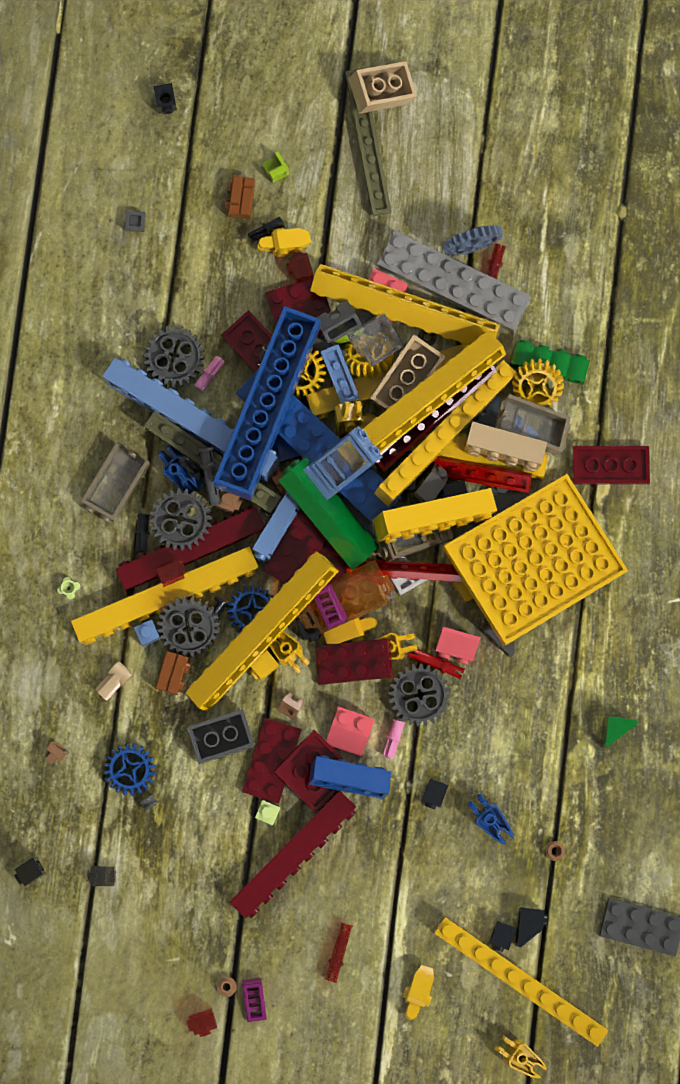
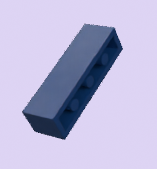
M316 756L311 762L309 785L384 799L389 794L391 771H386L383 767L371 768L363 763L351 764L343 759L332 760L327 756Z

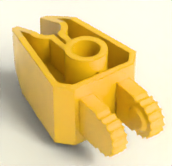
M277 228L273 230L269 237H263L259 240L257 250L260 252L272 251L274 256L284 257L289 255V253L299 252L308 247L311 243L309 231L300 228L285 230L284 228Z
M356 401L355 404L343 402V404L335 406L334 423L338 437L345 433L348 434L356 427L363 425L361 401Z
M355 614L347 616L345 622L323 632L326 643L342 644L349 641H363V637L366 636L365 632L376 628L378 621L371 617L361 620Z
M285 631L270 645L282 666L290 665L297 674L301 671L298 665L294 663L298 657L306 666L310 663L303 655V648L300 643Z
M389 633L378 638L390 639L392 660L403 659L406 652L418 650L417 645L403 647L402 641L412 640L415 638L414 633L403 636L397 633Z
M421 965L413 975L410 986L405 987L402 997L405 998L404 1002L408 1003L405 1012V1018L408 1020L417 1018L420 1008L429 1007L432 999L430 991L434 981L433 968Z
M503 1035L501 1039L510 1047L505 1051L496 1045L494 1049L503 1055L504 1063L530 1077L541 1078L540 1075L533 1071V1066L539 1065L546 1070L547 1068L543 1061L520 1039L512 1041Z

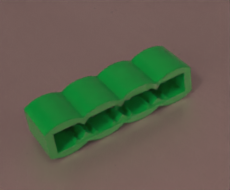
M520 340V342L515 343L510 362L511 367L518 369L519 366L523 367L525 361L530 364L533 359L535 363H538V360L541 358L544 364L547 360L549 361V366L555 364V370L560 369V376H563V380L581 385L584 384L590 360L586 359V356L580 354L571 356L568 355L567 351L560 349L552 351L545 345L532 346L531 342L526 340Z

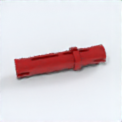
M420 649L412 651L417 653V655L409 652L407 656L440 670L442 674L447 673L461 680L462 675L455 671L464 673L465 668L450 663L448 659L445 661Z

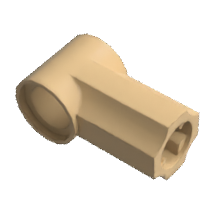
M118 661L110 669L107 677L94 690L108 701L120 687H123L131 679L133 673Z

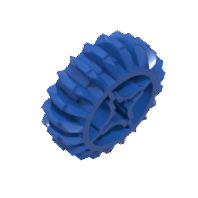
M251 585V591H247V587L244 586L243 594L240 590L236 591L239 595L238 598L234 595L231 596L235 602H228V606L233 607V609H228L227 613L233 614V616L228 617V621L235 620L231 624L232 628L238 625L237 632L240 633L246 626L238 619L237 614L246 615L249 617L250 622L252 621L250 612H247L252 607V602L255 610H258V612L262 611L264 607L257 606L255 596L262 598L268 604V601L274 597L273 594L269 597L266 596L269 590L266 589L261 593V586L258 587L257 591H254V585ZM250 596L248 606L237 608L241 600Z
M126 743L125 750H123L121 745L118 746L120 752L117 753L114 749L111 750L115 756L113 758L107 756L106 758L111 760V763H104V766L109 767V770H105L103 773L110 774V777L105 779L106 782L112 780L113 783L110 784V788L117 785L116 792L119 793L122 788L124 789L123 795L125 796L128 790H130L131 796H134V789H137V792L141 794V786L145 789L149 788L145 784L146 781L153 783L149 775H156L155 772H150V769L156 768V765L149 764L154 758L150 757L147 759L150 752L146 751L143 754V746L136 750L137 744L133 743L132 749ZM126 754H137L143 760L131 763ZM121 757L123 767L114 773L115 763ZM127 763L130 766H137L132 770L133 776L124 772L127 769ZM146 766L145 775L139 782L136 775L137 771ZM128 776L133 785H123L117 778Z

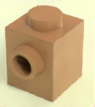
M221 490L219 494L221 504L215 505L216 508L230 514L235 513V510L239 511L243 501L240 499L241 497Z

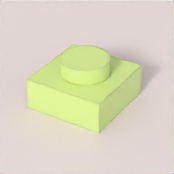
M262 800L255 818L273 826L280 807Z

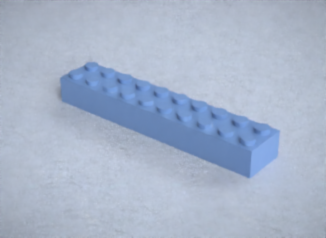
M114 358L102 376L108 386L150 412L154 413L156 411L207 447L214 446L215 452L218 451L223 455L225 454L234 429L227 426L228 423L219 417L216 420L211 416L212 413L205 408L198 409L192 400L188 398L182 399L178 396L179 393L172 388L167 390L162 386L163 383L155 378L149 379L146 376L147 373L139 368L137 370L133 369L131 364L125 359L121 358V360ZM273 450L270 452L260 477L266 483L269 482L280 465L276 456L277 453Z

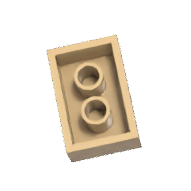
M406 61L356 70L348 78L359 114L408 105L417 97Z

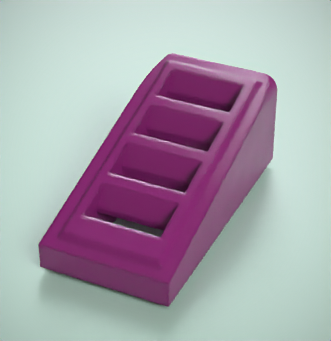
M329 583L314 597L328 629L345 622L347 619V615ZM329 593V595L323 598L320 597L321 594ZM330 599L332 600L331 603H328L326 605L324 604V602ZM335 607V610L328 612V609Z
M261 978L242 980L247 1022L267 1020ZM258 987V988H256V989H248V990H247V988ZM253 994H259V995H260V996H258V997L248 998V995H253ZM249 1003H261L260 1005L249 1006ZM262 1010V1013L250 1014V1011Z

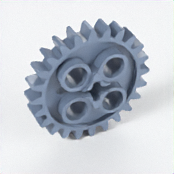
M499 225L480 226L452 236L451 239L443 242L442 246L447 256L465 255L493 245L502 239L504 235Z

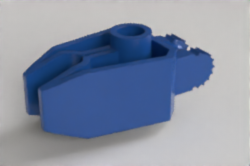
M168 444L166 448L173 459L163 450L158 453L161 461L165 464L163 473L181 490L185 491V489H188L189 494L193 491L196 492L195 487L198 489L203 485L194 477H190L188 471L180 465L179 460L185 455Z
M480 793L477 797L485 806L482 810H479L472 801L468 803V806L476 814V824L493 839L506 844V841L499 833V829L505 830L513 838L508 821L497 803H489Z

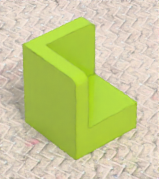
M278 151L274 153L273 158L262 163L272 183L289 175V168Z

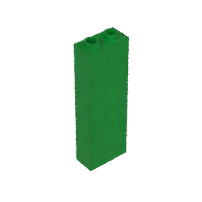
M306 457L301 461L296 459L281 472L283 476L278 481L348 566L354 570L367 560L379 545L337 494L326 500L303 470L311 464Z

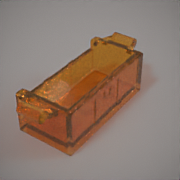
M374 560L327 583L331 584L347 615L345 622L328 629L315 598L298 616L305 629L318 628L322 634L389 604L393 594L392 590L395 588L389 576H383ZM329 593L321 594L320 597L323 598L329 595ZM330 599L324 602V604L326 605L328 603H331L332 600ZM335 607L328 609V612L335 610ZM306 612H309L315 624H311Z

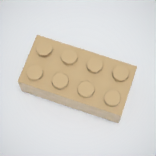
M412 335L369 400L386 411L389 406L398 402L403 395L411 392L420 382L430 377L439 367L445 356L417 336Z
M472 422L464 450L468 451L467 454L478 457V455H483L489 461L497 462V460L505 461V465L511 467L519 465L523 466V469L526 471L534 472V470L538 471L542 465L547 442Z

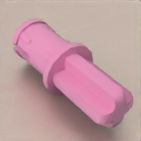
M216 356L207 369H203V374L194 386L204 392L210 382L216 379L215 375L224 365V360Z
M393 719L389 736H386L388 739L383 752L384 757L394 758L398 742H401L400 736L405 725L404 722Z

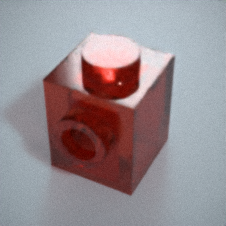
M296 252L292 254V257H289V264L286 265L289 275L293 274L295 283L314 277L307 253Z
M177 558L155 567L163 587L184 579L183 573L187 572L183 562H178Z
M212 1008L189 1015L190 1020H187L189 1031H193L194 1035L199 1034L200 1037L211 1034L210 1030L218 1027Z

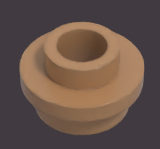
M553 841L546 846L545 853L550 860L558 861L564 857L565 848L560 842ZM556 847L558 849L557 855L552 854V848Z
M223 977L217 983V991L224 997L232 996L236 991V982L230 977ZM228 983L230 990L225 991L223 985Z

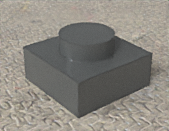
M126 211L125 231L145 232L146 213Z

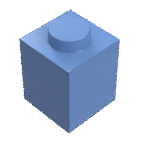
M152 620L134 627L143 647L160 640Z

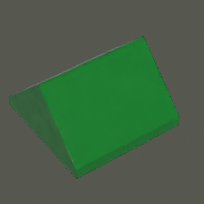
M611 716L604 718L601 739L602 748L610 746L638 724L637 720Z

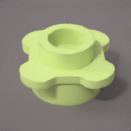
M65 577L57 591L59 594L66 595L71 600L74 599L76 591L80 589V584L71 581L69 577Z

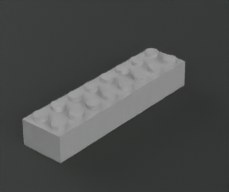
M395 230L378 262L379 269L480 318L500 324L501 328L515 333L531 301L530 295Z

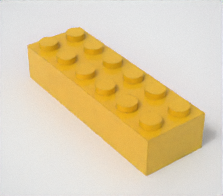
M489 488L382 511L373 519V524L378 542L385 541V543H391L400 537H403L404 540L413 538L418 533H421V536L428 535L436 529H439V532L446 531L454 525H457V528L464 527L472 521L475 524H479L491 518V514L496 512L497 508L492 490Z

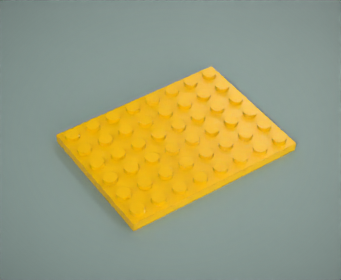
M568 474L442 547L503 646H506L628 571Z

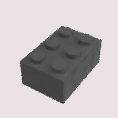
M243 709L187 726L199 765L255 747Z

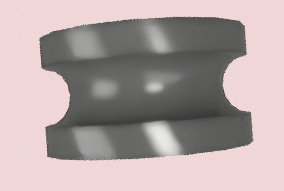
M155 794L140 802V805H143V810L147 811L158 804L159 801L155 800Z

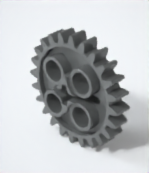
M174 325L173 331H170L168 326H166V332L159 329V336L153 333L154 341L148 339V343L151 346L144 347L149 353L143 354L144 358L149 359L144 364L150 366L147 372H153L151 375L152 379L158 376L160 382L164 380L166 387L171 382L173 388H175L178 382L181 387H183V381L190 384V377L196 380L194 373L201 374V370L198 367H204V363L200 360L205 359V355L200 354L205 350L202 347L199 348L202 341H196L197 335L195 334L191 337V330L185 333L183 326L180 331H177L176 325ZM166 341H171L173 343V346L170 349H165L163 347V344ZM177 341H180V345L177 350V356L179 358L174 359L172 372H168L172 363L171 356H173L175 353ZM188 346L191 348V352L183 354L181 349ZM160 359L168 361L164 367L158 366L157 363ZM179 364H183L186 366V369L183 372H178L176 367Z
M178 488L177 494H174L171 489L170 496L163 493L164 500L157 498L159 505H153L156 512H150L154 519L149 520V522L155 524V526L151 527V530L158 531L154 537H161L160 544L166 541V548H169L172 544L174 551H176L178 546H180L182 551H184L185 546H188L191 550L193 543L199 546L198 539L205 541L202 536L203 534L209 535L206 527H212L207 522L212 519V516L207 515L211 512V509L204 508L208 503L207 501L201 503L203 498L201 495L195 498V491L189 495L188 489H185L184 493H182L180 488ZM177 504L178 511L170 513L168 511L169 506ZM190 508L197 509V514L193 517L187 515ZM169 515L171 517L180 518L181 515H183L185 520L197 521L198 523L192 524L190 522L182 521L181 524H179V522L176 519H166L164 518V516ZM167 523L175 525L171 532H167L164 529ZM185 527H193V533L191 535H184L183 530Z
M184 595L182 601L176 597L175 603L170 600L168 603L169 607L164 605V612L159 614L161 619H158L157 624L161 626L158 627L157 632H162L160 639H165L164 646L170 644L169 651L175 648L176 654L183 651V655L186 656L187 652H190L193 657L195 651L201 655L202 648L208 651V645L214 646L213 640L218 639L216 633L220 632V628L217 627L220 625V620H215L218 617V613H212L214 607L208 608V601L202 604L201 597L194 601V595L191 596L190 600H187L186 595ZM185 610L189 613V626L192 627L190 632L192 642L189 641L188 625H186L187 616ZM198 613L202 617L196 619L192 616V614ZM179 615L182 617V620L177 621L173 616ZM201 631L204 633V636L199 637L195 632ZM182 633L185 638L180 639L176 634Z
M412 664V670L405 667V674L399 671L398 675L400 678H393L396 685L390 684L389 686L394 689L393 692H388V695L393 696L389 703H395L391 710L397 709L396 717L402 714V722L409 719V725L413 721H416L417 727H419L422 721L425 726H427V720L435 723L434 717L441 719L439 712L446 713L443 706L450 705L445 701V699L451 698L450 695L446 694L450 688L444 687L448 681H441L443 674L437 676V669L431 672L430 665L426 669H423L422 664H420L419 669H416L414 664ZM423 679L431 680L432 687L430 689L423 688ZM404 683H411L413 685L411 693H406L403 690ZM417 690H420L421 693L436 691V694L423 696L422 700H419L418 697L403 700L405 696L417 694ZM432 697L436 700L434 708H429L426 705L427 698ZM413 701L417 704L415 712H410L407 709L408 702Z

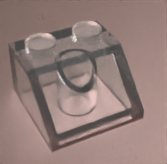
M385 313L375 316L347 334L356 352L372 367L404 347Z

